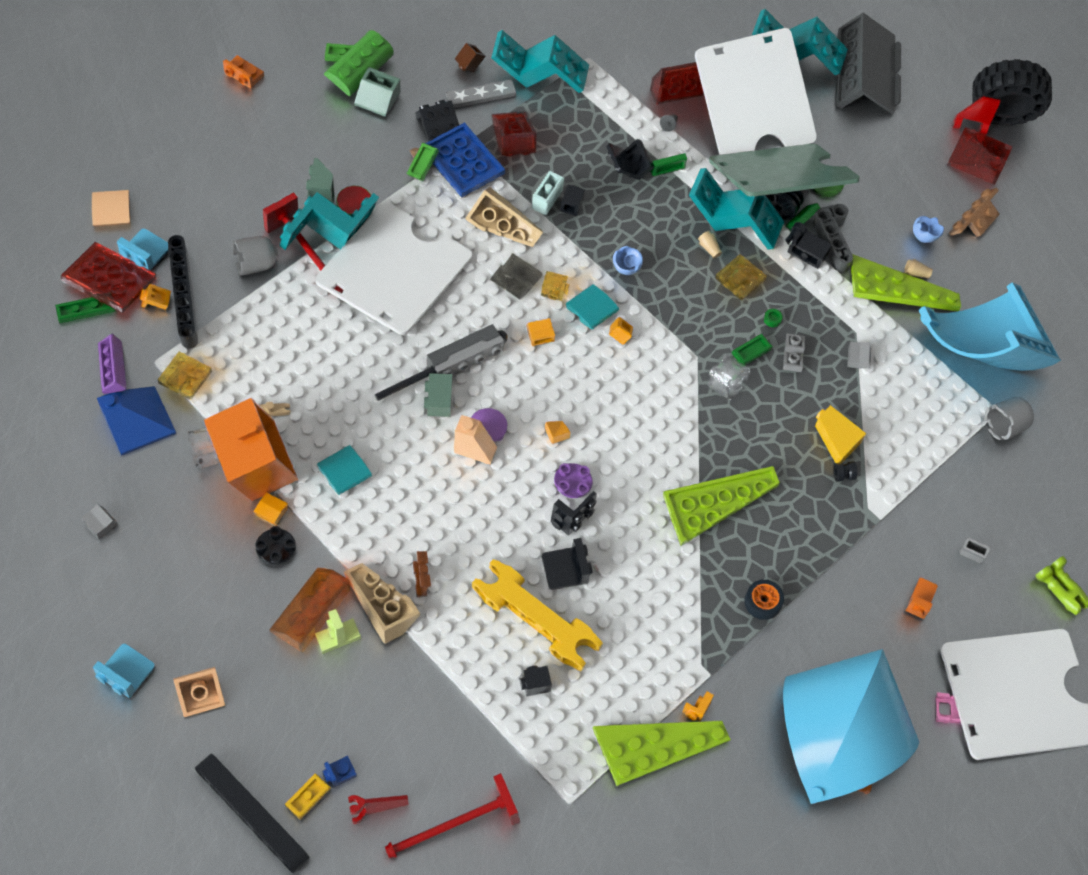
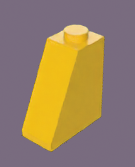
M831 405L826 410L822 409L816 416L818 420L815 427L835 463H843L862 443L866 433Z

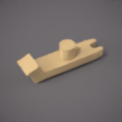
M269 401L266 404H258L270 416L290 415V410H285L290 408L288 403L273 404V402Z

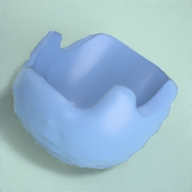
M920 216L913 224L914 235L923 243L936 241L944 232V227L939 224L937 217L928 218L927 216Z
M624 246L615 251L613 263L619 273L632 275L640 270L643 264V257L637 249Z

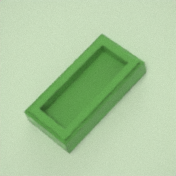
M422 142L406 174L423 182L439 150Z

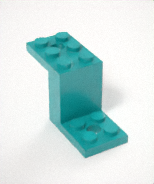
M764 9L760 11L752 36L784 27L773 15ZM818 17L789 29L792 33L798 61L814 54L834 76L840 74L848 49ZM772 36L763 38L765 43L773 42Z
M501 30L497 33L491 56L492 60L526 88L557 74L578 93L584 91L589 64L556 35L526 50L506 32Z
M701 168L689 197L715 231L751 226L767 250L774 249L784 221L766 195L747 196L740 189L723 192L707 168Z
M316 192L313 197L309 196L306 199L303 209L299 208L293 216L294 220L286 223L283 228L284 232L280 236L282 240L279 246L286 250L307 225L341 249L372 214L379 196L373 193L370 198L366 197L362 201L360 209H356L350 216Z

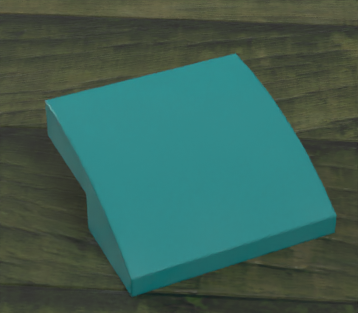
M594 284L566 303L567 309L579 316L580 322L591 330L619 311V307Z
M350 445L317 463L319 471L327 478L329 485L338 495L372 476L366 464Z

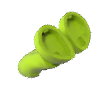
M1062 556L1050 566L1048 565L1043 568L1035 577L1048 585V589L1054 593L1068 611L1077 615L1081 612V608H1088V597L1083 589L1070 578L1068 573L1064 572L1067 559Z

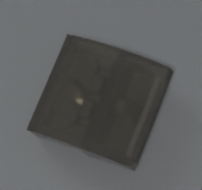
M512 253L503 266L500 265L490 280L520 300L543 274Z

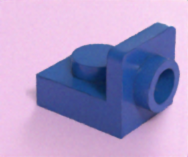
M348 756L331 764L328 761L324 763L325 770L322 773L327 783L331 781L333 788L357 777Z

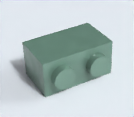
M429 373V381H425V392H428V397H424V409H427V416L450 417L452 374Z

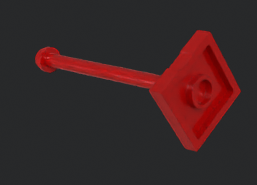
M294 192L263 209L264 229L267 233L286 225L288 221L292 222L294 220L293 216L298 210V197ZM299 233L296 237L297 241L321 271L326 265L303 235ZM336 286V287L334 288L335 290L339 291L340 293H343V291H344V290H343L342 288H340L339 286Z
M502 774L493 776L499 793L496 800L397 844L392 845L389 842L385 846L389 859L392 857L396 858V853L497 808L506 809L512 825L520 823L518 811Z

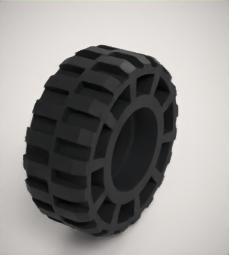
M1014 59L995 62L991 66L983 68L975 77L972 85V104L983 96L998 99L1000 104L991 123H998L999 125L1024 124L1042 116L1050 107L1052 101V79L1044 67L1042 68L1038 63H1032L1029 60Z

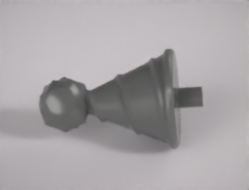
M676 114L662 116L660 119L661 128L665 131L674 130L678 116Z

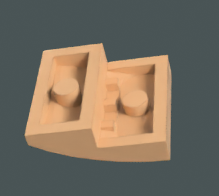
M129 190L92 192V222L94 227L131 224Z

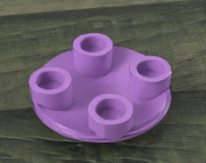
M484 408L472 415L471 418L481 421L494 442L503 439L507 431V420L500 411Z
M563 463L554 476L557 490L569 498L583 497L592 488L593 480L590 469L587 466Z

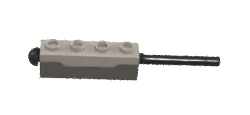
M491 324L427 354L428 369L376 393L375 398L379 401L429 377V373L453 375L459 371L467 370L471 365L482 363L486 358L492 355L496 356L503 351L508 335L503 330L497 331L495 326Z

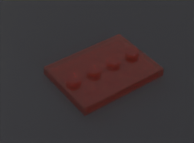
M94 242L60 277L61 281L123 313L141 295L142 290H146L149 284L156 279V273L140 267L135 262Z

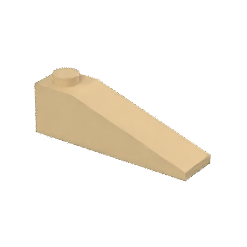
M490 187L483 191L465 218L479 230L488 231L534 247L543 234L540 228Z
M363 563L344 571L348 582L384 644L403 635L420 616L419 610L408 596L399 593L393 585H388L380 579L378 574Z

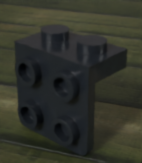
M445 99L435 102L436 105L430 107L429 104L423 105L415 112L417 119L421 118L428 142L459 126L452 100L447 102Z
M636 139L626 149L611 143L606 145L608 155L615 164L614 168L620 174L622 173L630 178L640 180L654 168L642 140Z
M593 491L574 511L558 499L553 504L550 522H552V525L557 530H562L568 536L573 531L577 532L582 526V521L585 518L589 519L595 512L594 506L597 503V493Z
M581 538L573 539L571 548L542 553L541 558L550 590L589 583L590 574L593 573L592 565L590 562L587 563L586 556H588L586 544L583 545Z

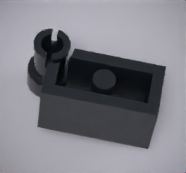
M796 222L793 225L791 233L785 239L788 245L792 241L788 248V253L817 269L820 268L828 256L832 246L825 239L812 234L800 222Z

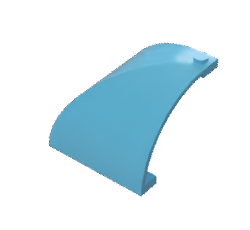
M1013 282L1006 286L1009 292L970 309L951 313H936L932 308L926 306L919 309L921 321L928 327L935 339L944 347L959 355L999 368L1019 371L1042 369L1061 361L1021 286Z
M883 649L786 676L783 687L786 727L794 760L811 804L843 796L877 782L902 766L918 748L919 739Z

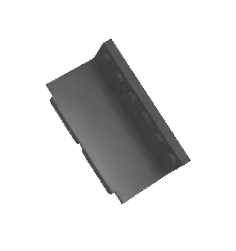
M861 13L838 29V39L846 46L848 51L841 72L837 75L836 106L842 109L865 95L893 114L895 113V106L901 102V76L897 74L901 69V43H895V35L865 13Z

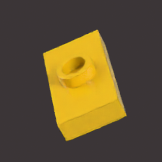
M315 773L285 803V807L301 821L331 790V787Z

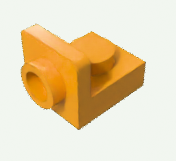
M149 284L146 290L143 289L141 292V307L145 308L147 304L166 310L171 291Z
M706 691L704 697L699 696L695 706L686 702L682 712L688 719L701 722L714 695Z

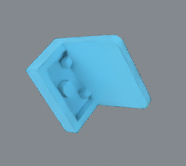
M141 229L130 242L123 237L117 241L119 253L148 272L169 251L168 242L147 229Z
M122 644L105 665L98 661L93 666L96 673L95 677L103 684L108 683L119 695L124 694L128 698H131L155 668L152 661L127 644Z

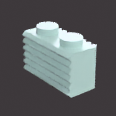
M551 171L546 174L545 179H543L533 194V210L547 215L563 191L564 178Z

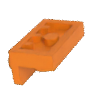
M238 55L231 61L227 59L223 61L224 72L229 77L235 78L242 85H246L249 88H252L264 77V71Z

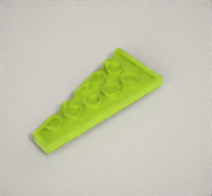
M852 254L853 297L952 311L960 310L961 301L959 293Z
M771 466L664 491L663 497L680 546L778 487L780 482L774 467Z
M723 721L592 727L616 786L731 740Z

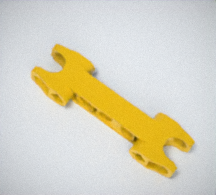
M493 559L489 563V568L499 580L493 584H487L475 578L472 582V588L494 610L499 611L503 606H506L553 643L549 647V651L562 663L582 671L586 663L576 653L575 649L586 645L595 651H599L602 648L603 642L580 619L574 618L569 624L521 587L525 579L511 566Z

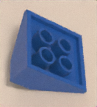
M155 386L126 389L120 392L108 393L97 398L121 456L177 434Z

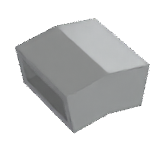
M851 341L848 347L847 367L858 369L870 368V342L859 343Z
M99 504L82 517L84 524L98 539L106 535L118 524L108 511Z
M967 537L958 554L982 563L986 559L991 547Z

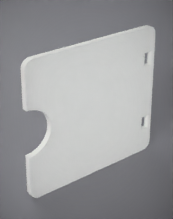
M788 28L703 47L695 52V60L719 155L755 151L758 140L765 135L777 137L784 147L810 144L816 140L817 134L792 33ZM772 36L773 42H764L763 38ZM723 48L724 54L715 55V49Z
M383 203L316 275V284L396 333L405 335L472 258V252L446 235L432 242L418 239L411 230L415 217L391 203ZM336 286H339V287L342 288L344 291H343V293H340L339 291L335 290L334 288H335ZM383 314H385V315H387L388 317H390L391 320H390V321H387V320H385L384 318H382L381 316H382Z
M1055 629L947 642L941 647L942 658L968 749L974 759L983 760L1088 746V703H1082L1072 698L1064 686V677L1067 671L1079 666L1069 633L1066 630ZM951 666H957L959 675H953ZM968 725H974L975 736L971 737Z

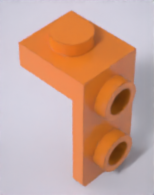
M920 577L905 611L924 619L932 607L931 602L938 585Z

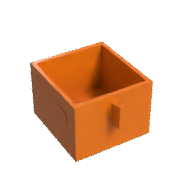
M252 398L204 419L228 483L251 501L263 497L266 492L271 493L298 480L274 419Z

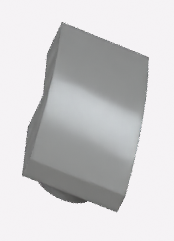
M786 334L783 370L802 372L805 336Z

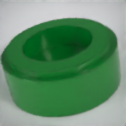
M769 309L764 315V323L772 328L778 327L783 319L782 313L777 309Z

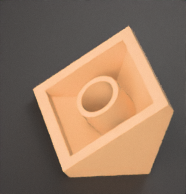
M215 667L173 678L184 717L225 706Z

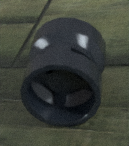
M854 461L847 462L846 464L841 462L834 463L833 474L835 481L841 482L844 479L849 481L856 480L858 476L856 463Z

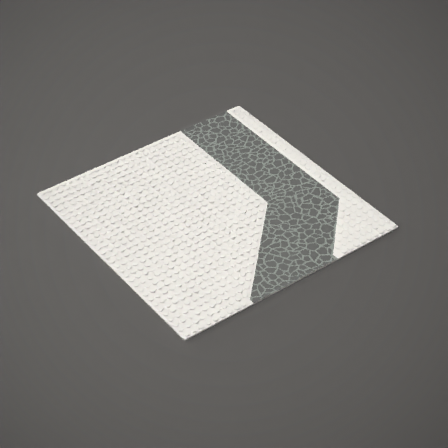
M590 58L585 59L589 64L584 91L578 93L562 78H558L477 135L479 140L504 167V175L461 198L439 170L432 166L423 182L414 179L375 206L369 218L383 203H391L415 217L411 230L418 239L432 242L446 235L472 252V258L407 334L400 335L318 286L316 284V275L320 270L307 254L197 331L198 343L195 347L185 348L179 343L155 360L156 367L205 419L249 398H252L257 404H266L269 401L273 402V404H290V408L285 409L290 410V415L271 417L276 423L298 480L274 492L282 501L288 503V507L347 570L363 563L378 574L380 579L388 585H393L395 590L402 595L405 594L412 600L419 610L420 616L407 629L406 632L568 804H572L609 770L592 729L593 726L661 723L774 619L760 620L753 617L747 611L744 598L751 584L764 579L773 581L781 587L784 593V603L780 612L776 615L778 616L988 423V420L985 421L984 419L985 411L988 407L992 406L990 402L873 301L853 297L852 283L825 260L820 268L817 269L788 253L787 251L792 241L789 245L785 241L791 233L786 226L783 225L774 249L767 250L751 226L715 231L689 197L700 169L707 168L723 192L739 190V188L709 163L706 157L674 130H663L660 126V118ZM636 139L642 140L651 161L685 153L687 156L686 167L682 170L652 176L651 172H649L643 178L637 180L625 174H620L615 170V164L608 155L606 145L611 143L626 149ZM551 171L564 178L563 191L547 215H544L532 209V198L536 189L545 179L546 174ZM568 185L585 189L584 200L578 216L560 212L561 201ZM490 187L499 193L543 231L534 247L488 231L479 230L465 219L485 189ZM707 231L714 233L722 251V254L717 258H713L699 244L698 238ZM328 240L314 249L325 265L340 250ZM624 246L637 249L643 257V264L640 270L632 275L619 273L613 263L615 251ZM594 284L619 307V311L591 330L580 322L579 316L567 309L566 303ZM777 309L782 313L783 319L778 327L772 328L764 323V315L767 310ZM385 314L381 316L387 321L391 320V318ZM618 317H621L633 326L632 337L625 344L619 343L609 335L610 326ZM550 318L555 333V341L532 346L526 327L527 323ZM491 324L495 326L497 331L503 330L507 333L508 340L500 354L492 355L482 363H476L469 366L467 370L459 371L452 375L450 417L427 416V409H424V397H428V392H425V381H429V377L379 401L376 400V393L428 369L427 354ZM762 333L773 346L772 350L742 367L732 355V351ZM787 333L805 336L802 372L783 370ZM851 341L859 343L870 342V368L858 369L847 367L848 347ZM830 405L866 433L862 443L842 463L846 464L851 461L856 463L858 471L856 480L849 481L844 479L841 482L835 481L833 474L835 461L815 427L818 413L822 409L826 410ZM492 408L500 411L505 416L507 431L501 441L494 442L497 450L491 465L454 453L455 429L461 415L471 418L480 409ZM549 421H563L571 432L570 438L552 444L545 430V423ZM350 445L366 464L372 476L338 495L329 485L327 478L319 471L317 463ZM575 463L587 466L590 469L593 484L588 494L580 498H569L557 490L554 476L561 464ZM771 466L774 467L780 482L778 487L680 546L663 497L664 491ZM593 491L597 493V503L594 506L595 512L589 519L585 518L582 521V526L577 532L573 531L568 536L562 530H557L552 525V522H550L553 504L558 499L574 511ZM581 538L583 545L586 544L588 556H586L587 563L590 562L591 565L596 563L599 570L590 574L588 584L550 590L541 558L542 553L571 548L573 539ZM417 551H427L428 564L426 565L428 566L427 574H430L431 587L427 588V596L416 597L415 585L417 580L415 578L417 577H415L416 574L413 571V561H417ZM493 559L511 566L525 579L521 587L569 624L574 618L580 619L603 642L602 648L599 651H595L586 645L575 649L576 653L586 663L582 671L562 663L549 651V647L553 643L506 606H503L499 611L494 610L472 588V582L475 578L487 584H493L499 580L489 568V563ZM534 665L538 667L548 666L552 683L551 692L526 696L525 690H521L519 678H522L523 670Z

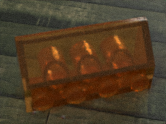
M317 568L269 631L303 653L315 637V633L319 632L326 623V620L329 619L328 612L336 609L351 590L350 580L334 570Z

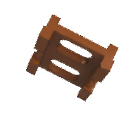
M417 551V561H413V571L416 574L415 577H417L415 578L417 580L415 585L416 597L427 596V588L431 587L430 574H427V551Z

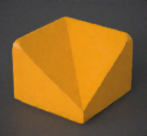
M618 317L611 324L609 335L619 343L625 344L632 337L633 326L621 317Z
M549 421L545 423V430L552 444L570 438L571 432L563 421Z

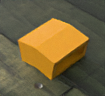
M550 318L527 323L526 327L532 346L555 341V333Z
M266 492L253 512L256 516L277 526L288 509V503Z

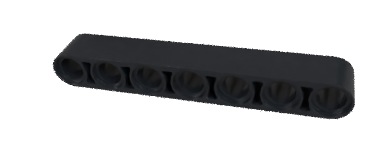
M174 235L168 240L177 329L182 346L193 348L198 343L188 251L184 238L180 235Z
M212 753L195 767V770L291 873L294 874L310 859L305 850Z

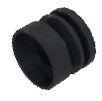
M809 189L769 194L766 197L780 217L787 220L796 215L800 206L808 197Z

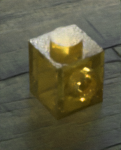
M546 271L541 296L562 301L564 294L568 295L569 292L568 276Z

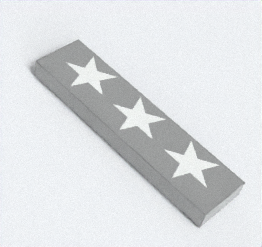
M512 79L446 92L447 101L452 100L454 108L516 96Z

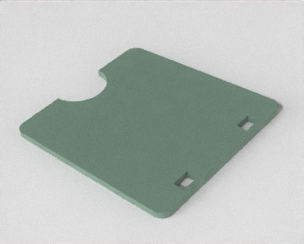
M803 144L709 157V163L747 196H762L858 183L860 176L847 166H829L821 163L820 161L830 159L831 154L817 144Z

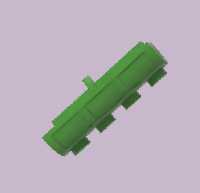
M369 30L324 75L350 97L359 89L361 79L369 67L376 70L381 68L394 55V50L391 44L379 33Z

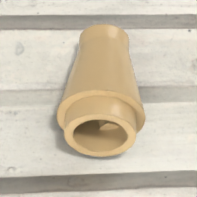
M707 231L698 238L699 244L713 258H717L722 254L714 233Z
M909 259L904 268V273L928 279L933 271L932 268L927 267L916 259Z

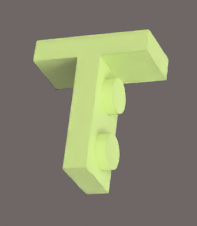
M336 609L328 612L329 620H326L329 628L315 633L323 654L361 639L354 619L341 622Z

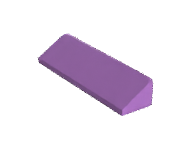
M112 333L98 343L103 394L120 392L127 389L122 341Z

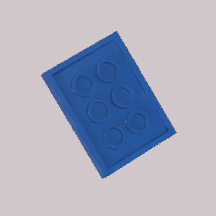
M465 122L425 143L439 150L433 164L461 198L505 174L504 167Z

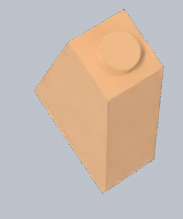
M461 415L455 429L454 453L491 465L497 450L496 444L481 421Z

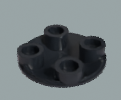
M273 526L258 537L255 543L256 552L260 559L266 563L281 564L288 561L294 555L296 541L288 531L278 526Z

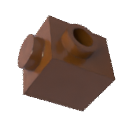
M466 43L455 57V60L463 71L475 72L486 56L476 45Z

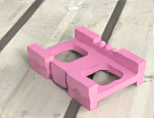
M937 692L935 696L936 722L961 723L954 696H950L948 693ZM939 703L950 704L951 714H940Z

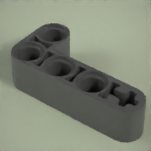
M835 204L818 209L813 222L819 238L825 239L832 244L828 257L833 268L839 273H846L853 260V255L839 228L845 223L849 211L844 204Z

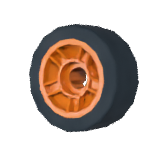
M764 579L755 581L749 586L745 595V607L757 619L768 620L774 618L783 606L784 593L781 587L773 581Z

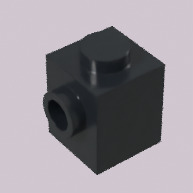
M568 185L561 201L560 212L578 216L584 200L585 189Z
M534 665L523 670L522 678H519L521 690H525L526 696L551 692L552 683L548 666L538 667Z

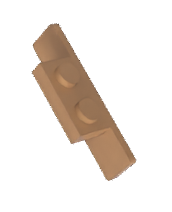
M997 188L984 190L981 193V197L971 204L972 207L962 214L961 220L953 224V229L949 232L950 236L962 233L967 226L970 227L976 237L981 236L1000 215L990 201L999 190Z

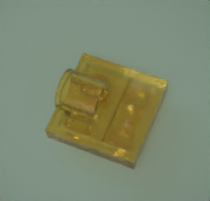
M739 254L716 274L715 279L742 301L762 284L767 276L744 256Z
M179 351L157 379L158 384L191 400L211 374L212 368Z

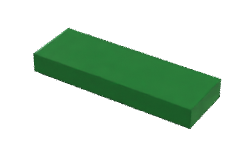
M112 293L55 305L59 324L116 312Z

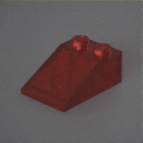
M525 111L491 114L501 155L510 157L514 154L529 155L536 153L537 133Z

